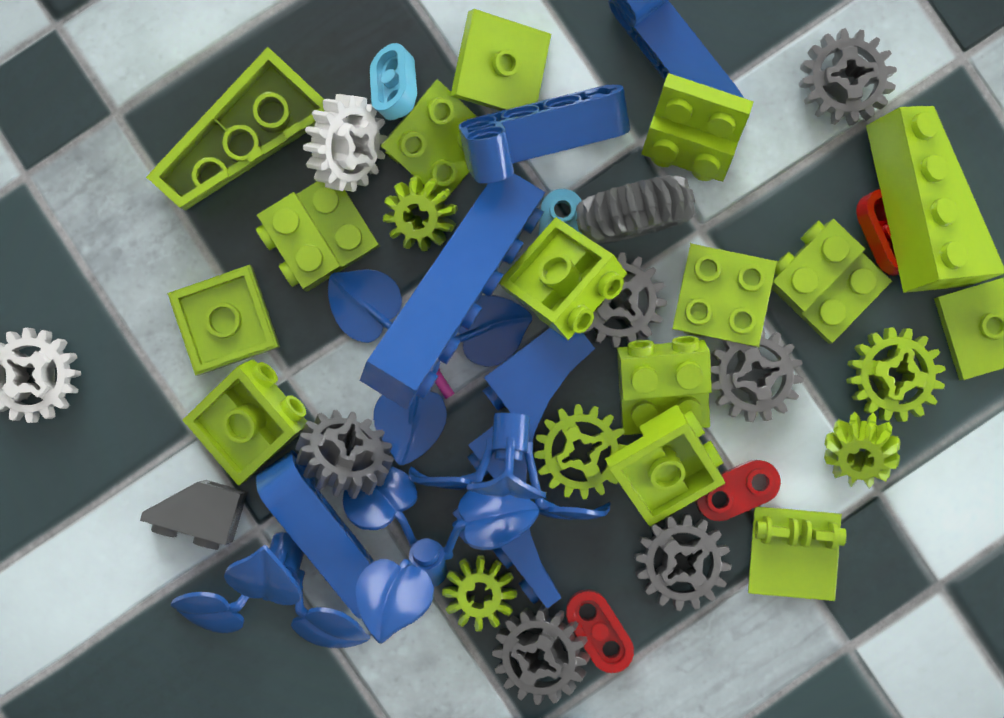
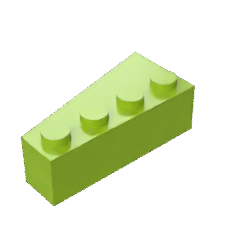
M267 47L146 178L179 208L186 211L304 135L306 127H314L316 121L313 118L312 112L314 110L324 112V99Z
M899 107L866 125L903 293L966 287L1004 274V265L935 107Z

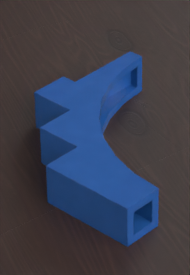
M550 327L486 375L484 379L489 386L482 391L498 411L505 406L510 413L530 416L528 442H533L536 428L549 400L567 375L595 348L584 333L575 332L567 340ZM493 426L468 445L473 453L467 456V458L476 470L486 450V439H492ZM496 451L493 452L484 475L486 476L490 473L493 479L505 472V461L495 459ZM523 453L522 461H514L513 475L526 483L527 464ZM458 507L453 510V514L457 518L452 523L453 527L457 522L463 520L459 514ZM530 528L507 545L492 549L507 569L514 565L524 579L518 584L533 604L541 600L548 609L561 599L560 592L541 563ZM463 530L459 536L467 544Z

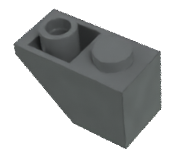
M210 480L199 481L143 511L140 521L152 524L151 531L168 537H177L178 532L194 536V544L218 550L220 544L227 545L233 542L248 492Z

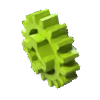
M891 327L884 329L883 339L876 332L867 335L869 347L863 344L855 346L854 349L861 357L859 360L848 361L847 365L856 370V376H851L846 381L847 384L858 385L859 390L852 395L853 400L866 399L867 403L863 410L866 414H872L877 409H880L879 420L889 421L894 412L897 422H906L909 416L908 411L915 417L925 415L922 403L936 405L938 401L931 392L933 389H944L945 384L936 380V374L945 371L946 368L943 365H934L933 359L940 354L939 349L927 351L924 348L929 339L927 336H919L912 340V329L906 328L902 329L897 337L895 328ZM892 346V349L888 350L886 358L881 361L872 360L880 350ZM914 355H915L916 358L918 359V361H919V363H920V365H921L922 371L919 370L918 366L916 365L915 361L913 360V359H914ZM890 368H896V372L903 374L901 381L895 382V378L889 376ZM869 378H872L878 388L877 395L870 385ZM918 389L911 399L899 404L907 391Z
M580 404L574 405L573 415L568 416L562 408L557 410L560 421L555 424L553 421L546 419L544 424L550 431L547 435L536 434L535 437L536 440L544 444L543 450L533 452L534 458L545 460V464L537 470L540 475L551 473L553 477L548 486L553 489L562 483L565 485L564 496L568 498L574 489H579L582 499L588 498L589 488L593 487L600 495L605 494L602 483L608 480L613 484H617L618 481L608 465L600 472L597 462L602 450L610 447L611 456L627 446L617 442V438L625 433L624 429L612 430L609 427L614 419L611 414L605 416L602 420L597 418L598 407L592 406L588 415L583 414ZM575 422L591 423L602 432L593 436L583 434ZM561 430L565 437L562 451L552 457V444L556 435ZM579 439L584 445L594 444L599 441V444L593 446L592 450L587 453L589 459L587 462L582 463L578 458L572 460L569 458L562 462L564 458L570 456L569 453L575 450L574 441ZM569 467L581 470L586 480L577 481L569 479L562 475L560 471Z

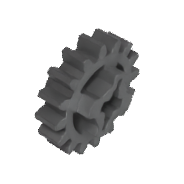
M841 29L837 33L836 41L829 33L824 35L820 40L821 47L813 45L807 52L812 60H805L800 66L801 71L809 74V76L799 82L800 88H810L811 91L804 99L805 104L816 101L819 107L815 115L820 117L826 111L830 112L831 124L835 125L843 116H846L848 125H854L859 120V113L866 121L871 119L875 115L874 108L881 110L888 104V100L882 94H890L895 90L896 85L887 81V78L895 74L897 68L886 66L884 62L892 54L891 51L887 50L879 53L876 48L879 45L880 39L876 37L869 43L865 42L864 30L860 29L853 38H849L847 29ZM834 53V58L832 59L833 67L820 71L824 59ZM843 70H845L848 77L857 78L851 85L848 78L838 76ZM874 84L870 96L861 102L863 87ZM826 92H828V93L831 94L834 98H836L837 101H835L834 99H832Z
M623 252L619 253L617 260L627 274L634 276L630 281H624L621 292L624 291L629 297L624 302L628 309L625 311L623 308L618 307L613 310L608 304L612 299L608 300L605 298L599 305V308L593 312L594 320L591 326L583 332L586 333L592 329L596 330L595 342L598 344L606 336L611 337L612 348L619 347L623 337L626 338L628 343L636 341L635 333L637 332L646 338L651 336L652 332L647 324L649 322L660 324L663 318L655 313V309L667 305L666 300L656 296V293L665 287L664 283L653 284L650 279L655 274L656 269L652 267L645 272L640 269L642 258L639 256L632 264L626 263V256ZM645 289L647 295V307L644 315L638 308V293ZM608 319H621L630 328L612 329L603 324Z
M763 328L759 345L773 353L778 359L777 361L772 362L761 356L760 350L757 347L722 340L726 347L725 351H712L711 355L718 360V365L711 366V374L716 375V381L711 383L712 390H719L721 393L715 403L717 406L727 403L731 404L729 416L736 417L743 410L746 422H754L757 412H759L763 421L772 420V408L779 413L788 411L783 402L785 398L790 400L798 399L799 395L791 388L793 384L803 383L804 378L794 375L793 369L803 363L802 360H791L788 355L795 348L793 344L782 347L778 345L781 339L780 333H773L766 339ZM738 351L739 362L733 373L727 374L728 364L733 355ZM752 366L754 369L772 370L769 373L763 374V377L758 378V386L755 381H737L739 377L746 376L745 373L752 371ZM782 376L781 386L773 396L771 387L776 378ZM739 388L748 393L753 404L743 402L731 390Z
M333 410L330 419L322 413L317 414L315 422H306L295 448L299 451L296 459L297 464L307 465L303 476L305 478L317 477L319 481L316 488L319 490L327 485L333 487L332 492L335 497H338L342 490H347L352 499L357 498L360 489L368 495L372 494L376 485H383L394 459L389 456L392 444L381 442L385 432L383 430L372 431L370 429L372 420L366 419L362 423L356 421L357 417L354 412H351L348 418H342L338 410Z
M683 514L680 524H676L673 517L668 516L665 518V528L661 529L656 524L650 527L654 534L651 539L640 537L639 541L646 547L645 553L634 554V559L644 563V568L639 569L635 573L638 579L649 578L650 581L644 587V591L650 595L658 590L657 602L660 605L664 606L671 598L673 599L674 608L677 611H681L684 601L689 600L692 607L696 610L700 608L699 597L704 595L707 599L714 601L716 598L711 590L712 587L716 585L725 588L727 585L719 577L720 571L731 570L730 564L721 561V556L726 555L730 550L726 545H716V542L722 535L720 531L713 530L708 534L705 532L708 526L706 520L701 518L695 526H692L689 514ZM690 533L698 537L692 539L689 543L677 542L671 535ZM660 547L663 551L662 565L655 572L654 556L657 548ZM679 552L685 556L692 555L687 560L691 566L687 571H683L679 567L673 570L677 565L674 557ZM710 552L711 565L705 577L702 573L703 560ZM676 581L688 582L693 588L678 591L667 586H672Z
M542 606L538 610L537 615L534 616L532 610L527 607L520 613V619L514 615L511 616L506 622L508 629H501L497 633L495 638L502 645H498L492 651V656L501 658L502 662L494 670L496 674L507 673L509 678L504 684L505 689H509L514 685L520 688L518 699L522 700L528 693L533 694L535 705H540L545 695H548L554 704L561 698V690L570 696L576 689L574 681L581 682L587 672L580 666L587 664L590 654L580 652V649L588 640L586 636L575 637L573 632L578 626L577 621L571 622L568 625L562 622L564 611L560 610L554 617H550L548 609ZM532 628L543 629L541 633L535 635L529 632H526L525 634L522 633L523 631ZM560 639L565 644L567 652L563 650ZM538 648L545 651L544 662L537 658ZM547 676L556 679L548 682L539 681L540 678Z

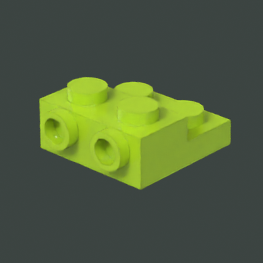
M668 73L641 155L650 157L652 162L659 167H670L673 165L691 171L693 176L701 181L715 179L723 182L754 101Z
M317 181L298 194L292 192L257 214L262 225L256 228L258 235L269 251L277 247L285 262L279 265L283 275L292 287L300 284L302 289L307 292L329 279L333 273L342 271L380 247L346 191L326 188L323 182Z
M555 217L503 275L499 284L507 293L531 309L542 322L569 340L575 332L583 333L591 326L594 320L593 312L605 298L608 300L613 299L621 292L624 285L623 278L627 275V272L612 253Z
M835 219L830 220L825 225L818 220L800 238L805 245L794 256L788 251L777 261L771 288L828 344L833 343L892 282L863 253L865 248Z
M680 336L672 339V343L654 344L650 340H636L628 343V347H617L621 425L625 431L623 435L642 434L639 426L678 404L683 414L692 410L702 428L710 427L709 393H712L710 350L705 340H699L694 336Z
M254 359L237 366L182 419L238 486L246 482L274 455L282 451L303 432L307 422L304 418L306 409L302 402L291 395L286 397L275 384L278 381L275 371L268 364L263 362L257 363Z
M678 404L639 426L643 437L605 458L610 471L649 527L726 483L717 468L724 463L711 440L702 444L699 437L705 434L704 429L692 410L683 414Z

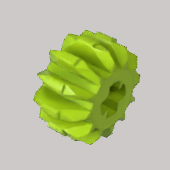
M413 176L410 178L409 187L405 183L399 182L394 186L397 196L390 195L385 198L384 203L394 211L383 215V221L386 223H396L397 227L391 230L389 235L394 239L403 233L405 235L403 247L406 249H410L416 242V239L421 251H427L430 248L431 240L441 245L446 241L443 231L452 232L456 227V223L446 216L455 214L458 211V207L454 204H444V200L451 195V191L447 188L437 194L435 190L438 181L435 178L429 179L425 187H423L421 178ZM419 206L420 211H427L429 217L422 221L420 216H413L412 210Z
M856 412L850 415L849 423L838 418L834 423V432H829L825 437L824 445L827 450H825L824 459L826 464L833 465L832 473L835 478L847 475L850 487L857 483V479L863 480L869 489L874 485L875 477L886 482L890 477L891 469H896L899 465L900 455L897 451L900 450V439L898 436L891 435L892 426L890 421L876 425L877 417L874 412L868 416L867 421H861Z
M478 555L476 559L477 569L472 570L469 561L463 558L459 564L464 576L452 570L447 574V578L459 587L448 586L443 588V596L457 598L446 606V611L448 614H452L460 609L463 610L458 619V625L464 627L470 616L475 617V631H482L484 617H488L490 624L496 628L500 625L496 610L508 616L513 612L512 607L501 600L517 597L516 589L501 588L513 580V574L506 572L497 577L496 574L502 565V562L498 559L487 570L484 569V555ZM478 582L485 583V590L489 588L492 590V595H486L483 603L474 602L475 596L469 597L467 592L474 590L475 584Z

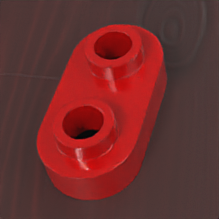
M878 189L859 200L856 208L857 219L879 267L887 274L897 276L899 275L898 265L881 189Z
M750 460L722 472L721 475L726 483L695 500L699 512L706 518L713 521H725L775 498L781 486L780 475L772 464L762 460ZM757 474H762L766 478V485L761 490H755L752 486V479ZM718 491H722L726 495V503L720 508H716L712 504V496Z
M589 589L573 594L566 605V617L568 623L577 621L578 626L574 631L577 637H587L588 641L583 647L590 654V658L595 666L606 673H618L626 669L632 662L634 646L606 599L597 591ZM592 604L596 609L594 616L589 619L582 618L579 615L581 606ZM608 641H615L619 645L617 653L611 656L606 655L603 652L604 644Z

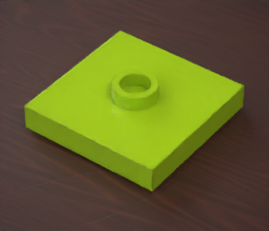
M477 9L468 11L451 97L499 111L538 102L551 34Z
M251 265L167 293L195 376H200L280 348Z
M1004 277L934 298L959 380H966L1003 369Z

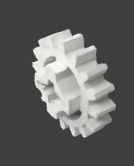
M336 94L335 100H323L324 112L317 110L312 112L316 124L314 127H306L305 132L311 135L312 138L311 142L303 145V150L312 152V157L306 165L307 168L317 170L314 176L316 181L325 183L326 188L354 192L357 185L367 186L369 184L368 173L377 175L379 172L375 162L377 159L385 158L383 151L379 150L380 144L387 139V136L380 135L379 129L383 127L385 121L381 118H374L377 110L372 105L367 104V98Z
M23 328L22 338L17 332H7L6 340L8 344L0 342V412L10 408L9 419L12 421H20L25 414L27 423L38 422L40 414L45 419L55 418L54 406L60 409H67L70 405L64 398L66 393H78L79 389L71 385L70 381L71 378L81 376V371L70 369L69 365L78 358L75 353H63L62 351L68 342L58 338L51 343L52 332L47 330H41L37 336L35 329ZM30 346L41 348L39 352L35 351L30 357L19 352V350ZM25 367L35 368L32 372L35 383H27L30 375ZM55 368H57V382H55ZM31 394L43 399V401L33 405L21 402L22 399H27Z

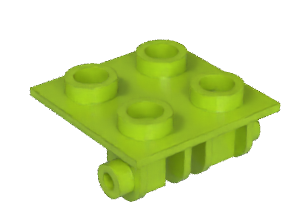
M436 79L414 105L412 111L403 118L381 144V147L397 164L400 163L413 176H419L424 186L429 179L435 178L438 181L435 190L437 194L447 188L452 193L469 173L460 137L459 124L477 116L458 98L451 97V91Z
M690 243L672 329L683 331L684 334L701 337L702 335L759 347L777 261Z
M755 507L748 594L835 601L839 546H845L846 529L841 528L842 514Z

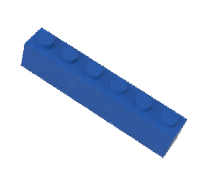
M515 173L507 179L486 185L366 361L359 381L405 409L409 408L416 396L423 400L426 398L438 378V375L432 372L439 360L446 365L450 361L461 342L455 338L459 329L462 326L469 331L483 308L477 304L482 294L488 297L492 296L504 275L498 269L503 262L509 265L514 262L524 245V242L519 240V237L523 231L531 234L543 216L544 211L538 208L545 194L543 190Z

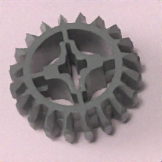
M668 175L661 178L655 177L611 188L610 190L598 192L596 195L587 197L576 207L578 216L576 221L579 232L598 245L616 243L670 229L673 226L688 222L696 214L693 204L695 203V198L686 178L678 175Z

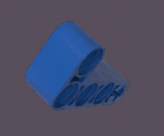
M669 0L608 1L615 18L664 80H666L668 73L744 98L736 85Z
M621 85L599 86L471 118L459 124L467 169L478 183H493L511 177L514 174L513 163L616 138L630 131L625 93Z
M290 450L256 475L257 492L269 511L358 619H362L356 601V585L363 570L375 560L316 488L314 477L305 478L303 476L307 466L297 464L298 454L294 450Z

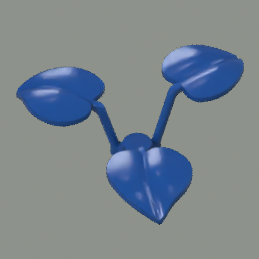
M365 269L335 272L329 277L328 299L330 308L337 324L345 334L357 341L369 343L375 341L380 336L384 327L386 329L390 328L392 322L389 320L397 316L402 306L400 288L390 276L377 270ZM482 295L477 304L483 308L472 327L468 331L461 326L458 331L459 335L455 336V338L463 342L464 354L471 362L484 367H491L505 362L515 353L532 322V315L520 304L510 299L495 295L491 297ZM440 360L432 371L435 374L439 370ZM430 391L424 400L416 396L408 409L381 395L375 404L373 414L376 430H383L385 432L382 441L392 444L390 452L399 465L408 464L428 451L441 435L447 418L443 398L433 391Z
M494 413L492 439H486V450L477 471L461 477H428L417 471L413 466L409 469V479L425 486L451 490L467 489L475 493L494 497L512 495L516 498L535 499V503L539 508V514L555 519L589 520L601 518L608 514L611 505L608 502L605 505L590 510L577 507H559L544 499L547 492L541 491L533 457V442H528L530 416L524 414ZM496 451L495 459L505 461V472L491 481L483 482L482 480L493 452ZM523 453L531 485L513 475L514 461H522Z
M390 467L383 485H376L373 493L370 495L360 489L357 498L352 499L348 491L344 490L343 508L352 524L363 530H380L387 527L396 518L410 546L409 560H402L400 565L388 559L376 560L367 566L358 578L356 585L357 606L362 621L372 637L379 644H382L397 631L412 624L424 615L433 601L434 587L440 585L447 577L446 560L453 557L452 550L461 531L464 530L467 544L474 549L492 550L500 548L521 536L532 526L540 513L537 504L530 499L516 498L512 495L494 497L467 491L458 505L459 514L463 520L454 525L446 546L442 547L440 543L432 539L424 538L417 540L405 515L402 513V511L412 507L418 498L414 482L402 470Z
M287 532L274 534L269 548L267 545H263L250 556L236 561L227 567L224 575L225 581L235 591L242 594L237 601L228 603L225 598L215 593L192 592L174 598L170 605L187 620L201 628L218 633H231L243 627L245 620L238 611L244 607L248 599L262 598L265 601L281 605L295 604V611L299 617L292 620L291 627L300 637L315 645L327 648H348L365 643L371 637V634H366L357 621L341 611L325 607H316L308 610L304 606L303 579L305 571L300 569L304 553Z

